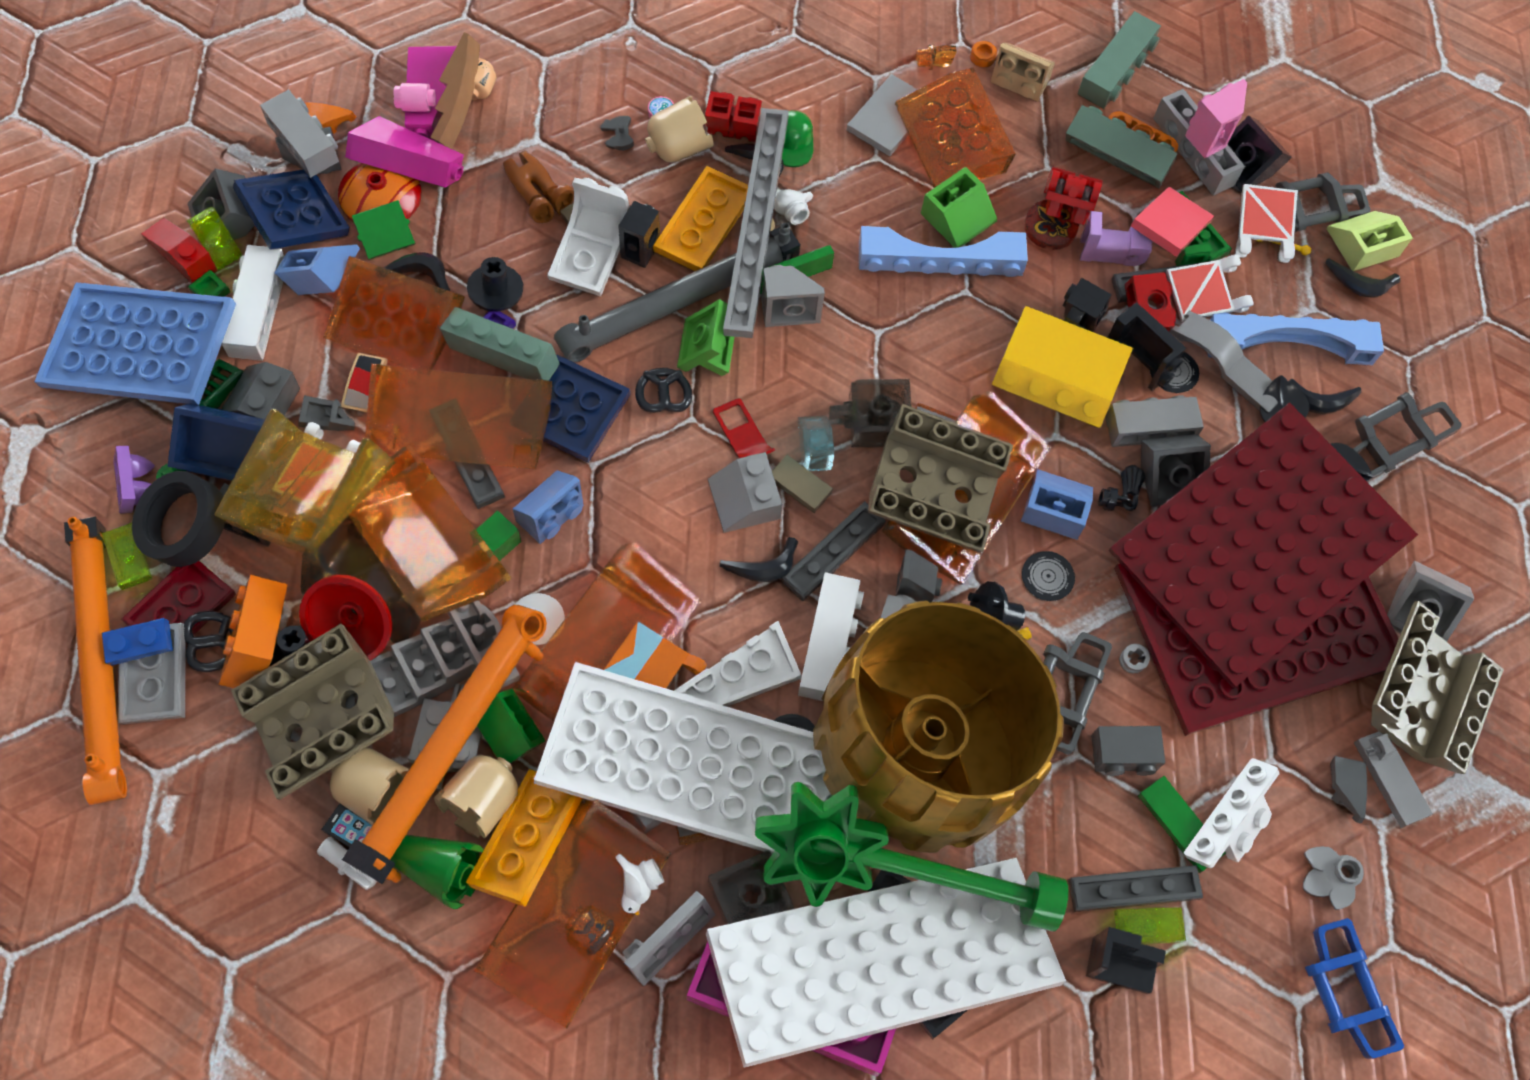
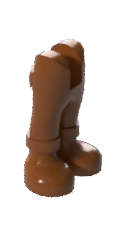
M524 150L519 153L523 164L521 167H518L512 158L503 162L508 179L525 199L529 206V216L536 223L551 221L554 217V210L561 215L560 210L574 203V190L568 185L558 187L552 181L544 166L528 151ZM532 183H535L539 187V189L542 191L543 195L546 198L542 197V195L535 189Z

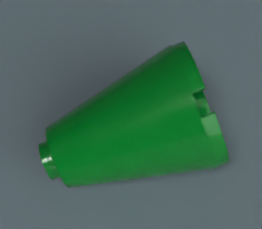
M406 835L390 860L396 863L394 867L445 906L458 909L464 905V903L460 902L465 895L471 897L475 892V889L471 888L466 881L479 859V852L484 850L482 846L471 842Z

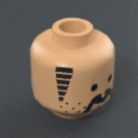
M479 58L478 70L474 80L475 86L472 100L487 98L497 79L493 66Z

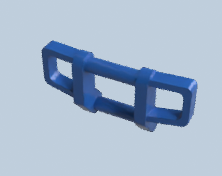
M1346 918L1316 928L1313 934L1320 962L1306 966L1305 969L1308 977L1312 976L1331 1022L1328 1023L1331 1033L1348 1029L1366 1059H1374L1402 1050L1404 1048L1403 1041L1390 1016L1391 1013L1388 1006H1384L1365 962L1368 958L1361 947L1352 921ZM1342 928L1352 953L1330 959L1325 932ZM1352 965L1371 1010L1344 1018L1325 972ZM1380 1019L1390 1040V1046L1375 1051L1370 1047L1358 1025Z

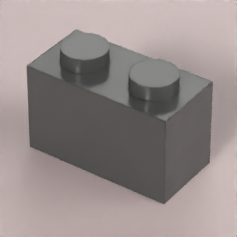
M1099 726L1091 735L1095 772H1105L1107 776L1123 775L1125 771H1136L1137 775L1147 776L1155 774L1165 764L1161 726Z

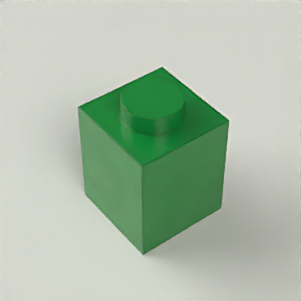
M498 510L471 533L474 543L473 551L482 560L485 561L488 558L494 565L521 543L519 530Z

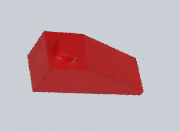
M164 217L141 233L143 238L191 284L209 270L214 273L218 271L209 252L190 234Z

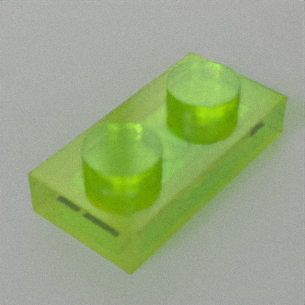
M212 206L187 220L200 244L209 252L218 270L242 256V253Z
M132 523L102 533L114 575L121 590L152 580L145 554L138 549L133 539Z
M1182 907L1117 909L1114 911L1116 929L1142 936L1141 944L1183 943L1186 941Z

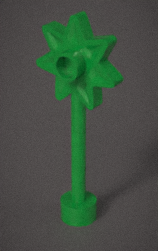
M794 782L791 785L790 814L760 816L755 821V836L775 850L764 865L765 883L772 885L801 879L810 904L814 907H819L823 904L835 882L862 890L871 889L873 883L870 867L1018 905L1020 906V919L1024 925L1055 932L1059 928L1066 912L1068 883L1064 878L1033 871L1028 877L1026 884L1022 885L882 848L889 842L888 828L882 823L857 818L859 798L858 789L854 785L846 786L823 802L803 783Z

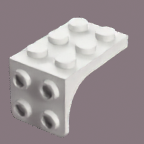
M574 178L572 183L574 205L571 218L547 276L551 281L602 296L620 251L618 225L630 208L629 201L625 192L618 187L610 186L608 188L601 186L590 178Z

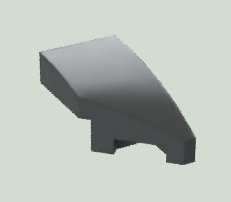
M304 395L298 422L299 427L306 428L308 423L313 422L318 424L322 430L351 431L355 429L354 420L347 416L337 399L331 401Z
M1334 756L1330 767L1332 788L1336 792L1331 799L1337 804L1343 803L1354 814L1352 819L1357 823H1362L1365 819L1367 803L1366 762Z

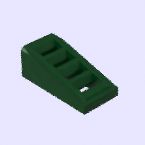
M218 359L214 363L203 393L207 398L205 400L201 398L199 405L218 409L233 390L244 371ZM223 369L231 373V375L226 377L220 374V371ZM217 378L223 381V383L219 385L213 381ZM210 386L215 390L211 392L207 390V388Z

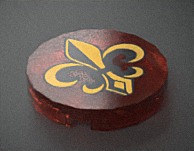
M1042 200L1035 203L1028 210L1025 219V232L1033 243L1042 248L1047 246L1053 247L1052 250H1059L1069 246L1075 240L1080 226L1078 223L1070 221L1073 208L1063 204L1060 217L1056 218L1045 214L1047 200Z

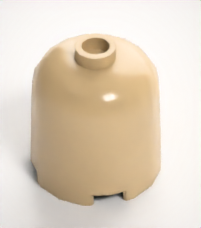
M692 96L686 97L655 113L648 121L647 131L649 137L645 138L648 149L651 153L656 152L666 162H678L714 145L712 135L706 136L703 125L707 123L705 116L697 101L692 100Z
M366 747L332 768L330 791L336 801L373 825L409 769Z
M484 755L474 756L434 797L435 803L443 813L449 809L458 818L454 824L466 833L476 838H479L481 835L483 838H486L518 794V784L511 772L513 767L502 757L495 759Z

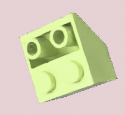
M1378 211L1329 225L1326 228L1352 271L1399 257L1413 239L1399 216Z

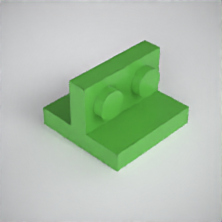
M719 299L685 319L677 368L687 372L701 365L720 376L729 373L734 337L724 336L723 332L727 310L726 302Z

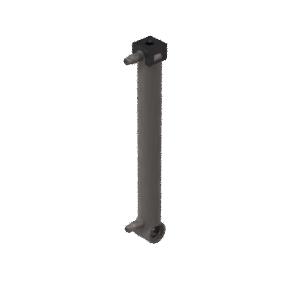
M782 223L781 227L770 231L764 268L799 256L801 244L790 230L788 223ZM736 253L591 320L586 315H581L578 324L570 323L561 327L555 333L554 339L565 358L578 363L586 359L592 350L730 287Z

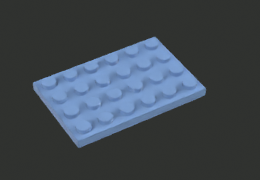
M76 282L34 382L41 388L199 405L236 303L231 297Z

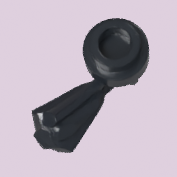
M1136 465L1125 467L1120 472L1123 484L1122 496L1118 495L1117 488H1103L1099 494L1098 505L1103 506V509L1113 511L1115 506L1124 507L1128 511L1135 510L1138 505L1140 488L1145 480L1143 469ZM1128 494L1133 495V501L1127 498Z

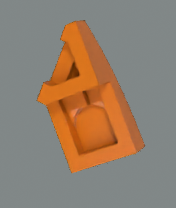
M305 102L309 110L308 114L311 117L315 115L323 128L331 127L333 134L337 132L336 129L339 124L344 121L352 122L357 117L353 111L323 103Z

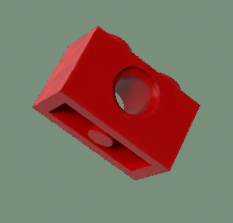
M1166 273L1133 275L1124 284L1128 308L1137 302L1165 329L1170 331L1176 323V311L1171 306L1170 296L1172 288L1170 282L1167 281ZM1148 300L1153 301L1157 309L1151 308L1148 305Z

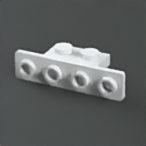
M1254 758L1250 759L1184 851L1186 858L1205 867L1213 868L1225 851L1227 858L1239 862L1242 856L1252 848L1254 839L1261 829L1265 828L1270 821L1272 813L1264 795L1279 775L1278 768Z

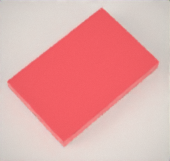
M1168 187L1134 219L1131 227L1177 257L1211 222L1214 215L1171 187Z

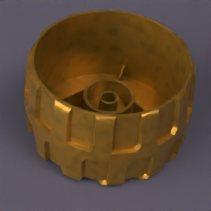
M918 601L904 605L899 611L885 619H877L844 655L833 672L821 698L824 701V707L813 729L814 749L820 750L826 768L823 781L827 789L833 796L848 785L856 786L859 798L857 818L884 824L888 828V836L900 840L901 844L911 851L936 853L945 845L963 848L979 842L1011 819L1027 803L1051 771L1052 764L1050 760L1062 741L1064 718L1060 713V704L1056 692L1057 686L1047 665H1044L1037 653L1026 642L1027 640L1014 628L970 605L958 602L954 604Z

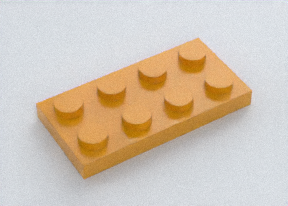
M706 166L654 243L653 251L693 271L708 266L744 210L748 185Z
M531 769L527 771L518 788L515 800L502 816L466 881L475 890L526 907L583 799L534 784L537 771Z

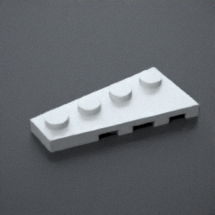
M777 621L762 634L754 636L744 646L733 653L730 652L710 669H705L674 691L728 707L801 679L802 675L779 621Z

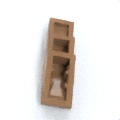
M465 32L439 79L446 88L435 107L442 116L431 135V138L437 143L450 149L453 148L464 124L473 96L474 80L479 63L480 44Z

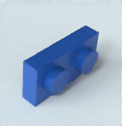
M165 618L102 633L105 663L111 666L173 651L169 620Z

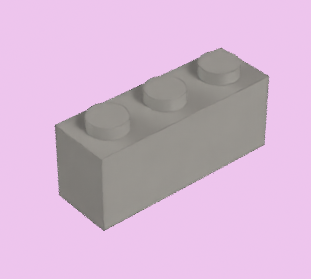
M289 89L260 105L266 123L310 178L339 162L335 151L338 149V145L332 135H325L318 118L315 115L311 117L308 114L309 110L300 97L296 99Z
M1183 395L1174 396L1170 399L1151 397L1143 401L1132 402L1129 400H1119L1112 403L1105 416L1112 447L1141 445V440L1199 435L1204 428L1197 397H1185Z

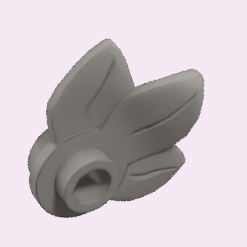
M1321 846L1307 850L1304 855L1313 869L1304 878L1303 890L1315 897L1329 896L1335 910L1349 906L1355 899V886L1361 883L1364 876L1362 864L1352 856L1338 855L1330 847ZM1342 867H1345L1349 870V878L1343 875L1341 871Z

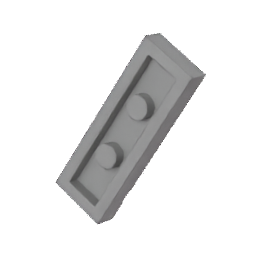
M1378 731L1354 742L1400 828L1433 815L1396 747L1388 738L1387 733L1382 734Z
M696 891L644 943L635 939L622 952L627 959L624 964L643 986L716 915L707 900Z

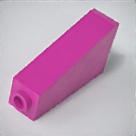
M457 46L408 47L406 83L429 84L430 89L435 90L436 104L431 106L430 112L405 111V128L433 140L431 135L442 116L435 107L446 88L439 79Z
M381 116L348 132L345 157L445 188L458 181L464 171L462 166L464 154Z

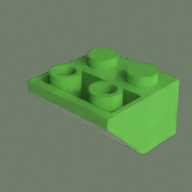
M966 167L924 196L921 215L954 248L962 247L997 222V216L984 184Z

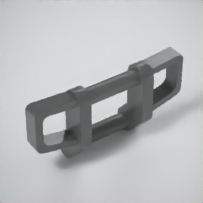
M1328 172L1318 174L1317 177L1291 183L1287 181L1278 182L1275 188L1298 190V192L1319 188L1327 196L1331 211L1305 216L1299 194L1297 193L1295 232L1305 230L1308 226L1332 221L1338 223L1369 213L1371 210L1362 185H1340ZM1343 193L1355 194L1360 210L1348 212Z
M1405 392L1397 397V401L1369 416L1363 415L1355 420L1362 443L1353 449L1360 453L1366 448L1379 465L1378 468L1371 471V479L1384 472L1388 473L1394 470L1397 464L1420 451L1436 447L1439 442L1458 432L1462 424L1445 402H1439L1418 411L1413 397L1410 393ZM1401 411L1404 421L1418 440L1390 455L1376 437L1373 426ZM1435 412L1441 413L1451 426V428L1435 436L1423 420V417Z
M1081 632L1068 654L1062 648L1051 644L1046 646L1043 653L1045 656L1043 663L1047 665L1051 674H1053L1056 666L1063 671L1086 680L1075 710L1072 711L1060 706V713L1064 718V724L1075 728L1070 743L1065 744L1061 742L1056 750L1068 755L1075 750L1081 730L1085 729L1088 721L1086 714L1097 685L1102 683L1105 674L1103 670L1112 649L1111 643L1086 632ZM1081 643H1086L1102 651V657L1097 668L1073 658Z

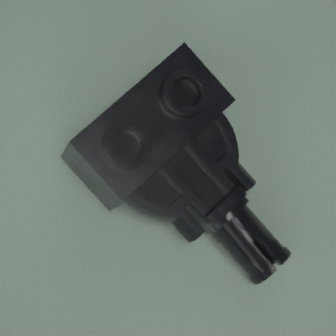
M1083 278L1080 279L1077 285L1072 283L1064 296L1065 301L1062 305L1065 307L1064 321L1094 332L1108 309L1112 294Z

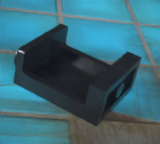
M1137 302L1116 318L1107 338L1133 348L1131 353L1154 374L1148 386L1151 391L1159 385L1165 387L1175 377L1173 372L1183 363L1181 357L1186 347Z

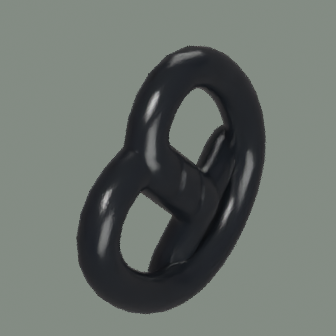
M655 368L643 372V375L636 384L635 397L639 407L650 413L663 410L682 412L692 402V389L681 370ZM648 381H651L658 387L659 402L657 404H650L645 400L644 388ZM675 381L679 382L684 393L683 401L678 404L670 402L669 385Z
M203 611L195 613L184 622V638L188 644L186 660L191 668L199 672H214L223 669L226 656L215 662L203 663L197 660L196 651L216 646L224 649L227 633L229 631L231 636L233 629L229 628L230 616L215 611ZM210 620L221 623L218 634L195 637L192 633L193 626L198 622Z

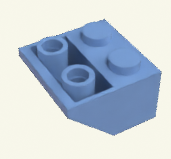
M356 244L288 251L276 269L275 274L297 295L331 293L341 286L342 278L346 271L354 264L355 256L360 247Z
M1037 469L1021 522L1077 540L1087 522L1093 501V487Z
M558 470L555 471L513 508L515 521L539 544L545 539L553 538L559 532L562 524L568 519L576 518L582 511L584 505L580 480L576 476Z

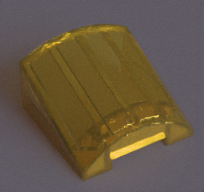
M271 409L214 515L235 527L277 545L299 552L314 553L396 462L369 438L362 439L355 453L301 431L278 410Z

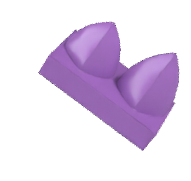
M116 446L113 463L119 513H132L134 505H137L142 494L151 485V483L133 480V478L147 474L155 465L142 456L130 454L129 446Z

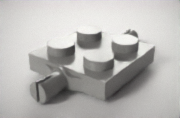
M454 684L451 701L441 702L424 698L408 758L409 762L414 763L451 707L459 691H461L460 684ZM477 726L446 773L458 772L466 762L477 756L482 733ZM444 777L437 786L436 791L442 789Z

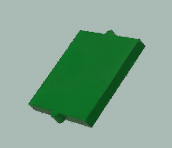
M399 200L352 215L359 234L357 239L362 241L369 260L415 245L408 226L410 221L405 218Z

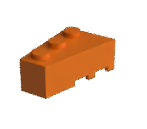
M250 575L246 586H239L235 603L240 605L238 611L234 610L231 616L229 628L233 629L231 636L228 635L224 645L223 654L226 655L218 685L235 688L270 666L288 584Z

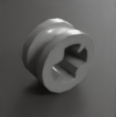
M1140 644L1127 646L1119 657L1121 667L1132 674L1143 671L1150 661L1148 650ZM1133 653H1137L1140 656L1138 660L1142 662L1133 665L1130 663L1132 658H1128V655L1131 656Z

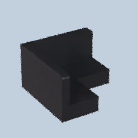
M1108 927L1093 937L1086 976L1149 994L1153 991L1156 968L1164 964L1166 951L1141 944L1142 936Z

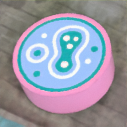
M662 96L653 98L648 104L649 118L655 113L673 105L672 100Z

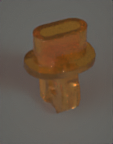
M930 44L927 45V49H916L917 67H928V70H933V66L947 67L951 65L957 52L956 46H934Z

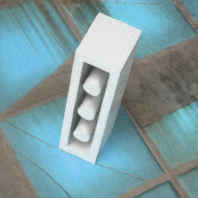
M247 245L245 255L240 257L239 277L233 283V300L236 306L221 344L228 357L259 361L264 359L283 281L275 274L276 269L284 258L281 248L270 250L265 246Z
M824 573L798 696L822 701L821 698L833 672L851 648L847 647L848 638H855L858 619H853L854 609H861L864 592L858 591L860 580Z

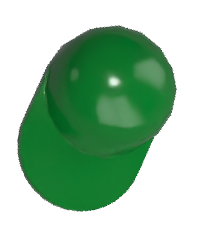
M791 110L788 111L789 118L782 160L783 165L787 167H801L807 164L813 156V125L805 113Z

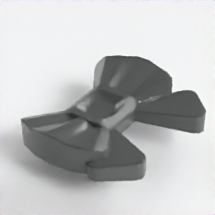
M618 116L611 119V121L606 119L600 126L602 131H615L616 134L605 142L607 147L624 151L634 146V141L629 136L628 127L631 123L629 116Z

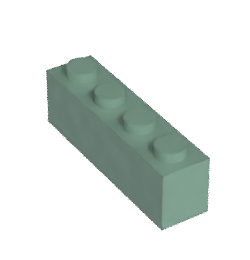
M1134 11L1084 75L1077 94L1103 109L1110 101L1115 102L1122 91L1121 86L1123 83L1125 85L1129 84L1134 76V69L1136 67L1141 68L1148 56L1146 53L1148 51L1153 52L1159 43L1160 38L1157 35L1161 25Z
M1082 105L1066 132L1065 141L1160 188L1176 160L1178 153L1174 151V148L1165 142L1157 143L1151 140V137L1144 131L1136 130L1135 132L1127 128L1126 123L1118 118H1112L1111 120L1103 116V112L1094 106L1086 107Z
M454 307L440 327L450 349L543 386H546L560 364L552 344Z

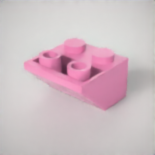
M1245 79L1234 84L1229 83L1219 92L1213 95L1208 94L1199 101L1198 109L1189 122L1190 126L1185 136L1204 158L1226 148L1244 112L1247 88Z

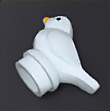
M777 188L774 210L784 215L791 224H801L809 217L810 211L807 202L813 198V194L811 192L801 193L791 189L780 190Z
M618 854L615 858L624 872V893L621 899V906L625 912L634 913L638 916L640 914V906L649 899L651 890L658 889V885L665 881L653 858L635 865L628 862L621 854Z

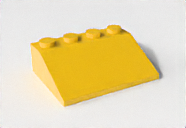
M1025 306L994 377L992 386L1100 428L1133 348Z

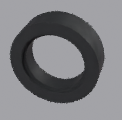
M175 471L161 476L145 490L135 508L132 520V534L136 546L146 556L170 566L184 567L196 563L212 550L222 534L226 520L224 497L215 485L192 473ZM193 493L197 499V514L192 527L181 540L172 545H165L161 537V528L166 512L179 497Z

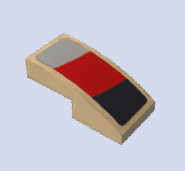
M363 353L357 354L345 387L341 403L342 408L373 413L378 387H382L387 358Z

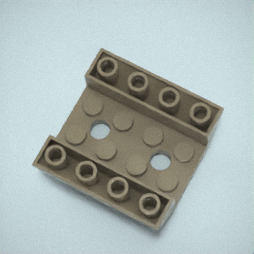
M902 404L881 454L869 493L868 513L982 554L991 526L986 523L998 478L1007 469L1013 444ZM901 470L911 472L913 482L906 483L902 481L899 472ZM956 490H962L967 494V503H961L955 498Z
M1414 601L1373 702L1371 725L1382 734L1387 733L1388 738L1414 759L1459 774H1466L1504 669L1484 653L1462 655L1435 633L1440 618L1420 601ZM1426 658H1427V659L1429 660V662H1430V670H1429L1428 663L1426 662ZM1406 709L1410 713V722L1408 719V715L1406 714Z
M339 624L231 690L241 716L255 723L273 765L265 770V773L278 800H281L393 731L394 711L370 660L343 624ZM352 694H357L358 700L356 705L347 709L345 705L347 698ZM297 727H302L301 738L296 742H292L291 734L293 730Z

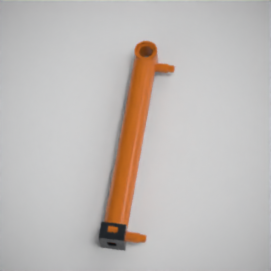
M96 516L85 519L70 517L67 522H64L65 542L70 546L85 747L84 761L86 763V773L83 775V792L89 805L123 799L127 796V781L125 773L121 768L113 665L105 663L102 633L110 631L104 548H108L106 528Z
M513 605L505 611L502 617V629L363 841L354 840L342 858L344 862L381 884L384 883L385 879L391 880L394 883L401 880V873L394 868L396 863L390 860L524 652L536 661L543 659L544 654L532 643L539 640L545 633L547 622L543 613L521 605Z

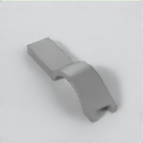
M1189 310L1184 316L1186 320L1180 327L1174 326L1169 332L1179 341L1194 343L1208 352L1219 365L1221 378L1259 411L1261 406L1269 413L1278 403L1273 396L1263 395L1272 380L1243 355L1238 342L1227 330L1217 323Z

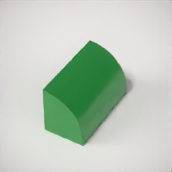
M513 688L496 695L477 725L496 757H502L510 764L546 741Z

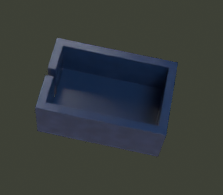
M192 403L175 407L167 467L254 486L263 483L270 478L273 454L267 453V450L274 448L277 422Z

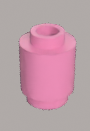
M402 83L401 86L394 87L395 108H401L402 111L430 112L431 106L436 104L435 90L430 89L429 84Z

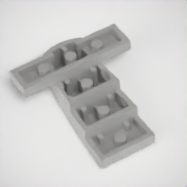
M464 573L435 584V591L450 617L449 620L420 629V635L391 645V651L383 653L370 661L394 711V717L423 704L424 698L432 699L454 687V684H459L470 677L501 630L497 618L486 606L481 605ZM514 667L501 688L519 681L520 675L516 667Z

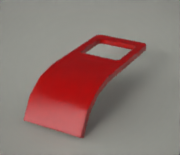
M740 398L713 409L714 416L738 458L764 452L767 455L775 451L762 437ZM738 405L748 423L728 430L719 413Z

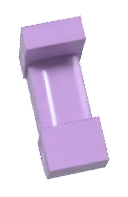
M1091 211L1080 238V242L1085 243L1080 255V261H1099L1123 264L1125 266H1138L1147 261L1152 251V240L1130 227L1129 231L1102 229V212Z

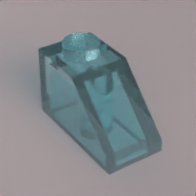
M798 417L802 466L809 471L832 470L835 453L832 427L828 417Z

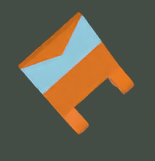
M637 622L604 670L667 689L682 666L696 676L706 669L707 664L701 658L689 654L642 623Z

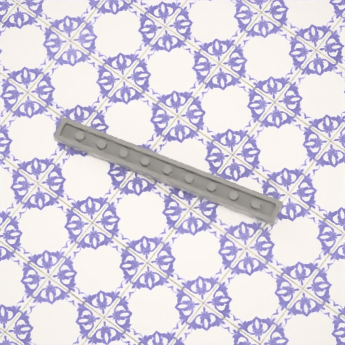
M765 108L761 110L723 327L724 336L753 338L788 125V110Z

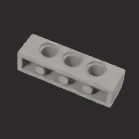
M1181 89L1161 99L1153 119L1165 134L1177 141L1179 153L1214 196L1235 186L1245 166L1228 144L1226 148L1204 158L1186 138L1185 134L1190 126L1189 122L1195 115L1198 106L1187 92Z

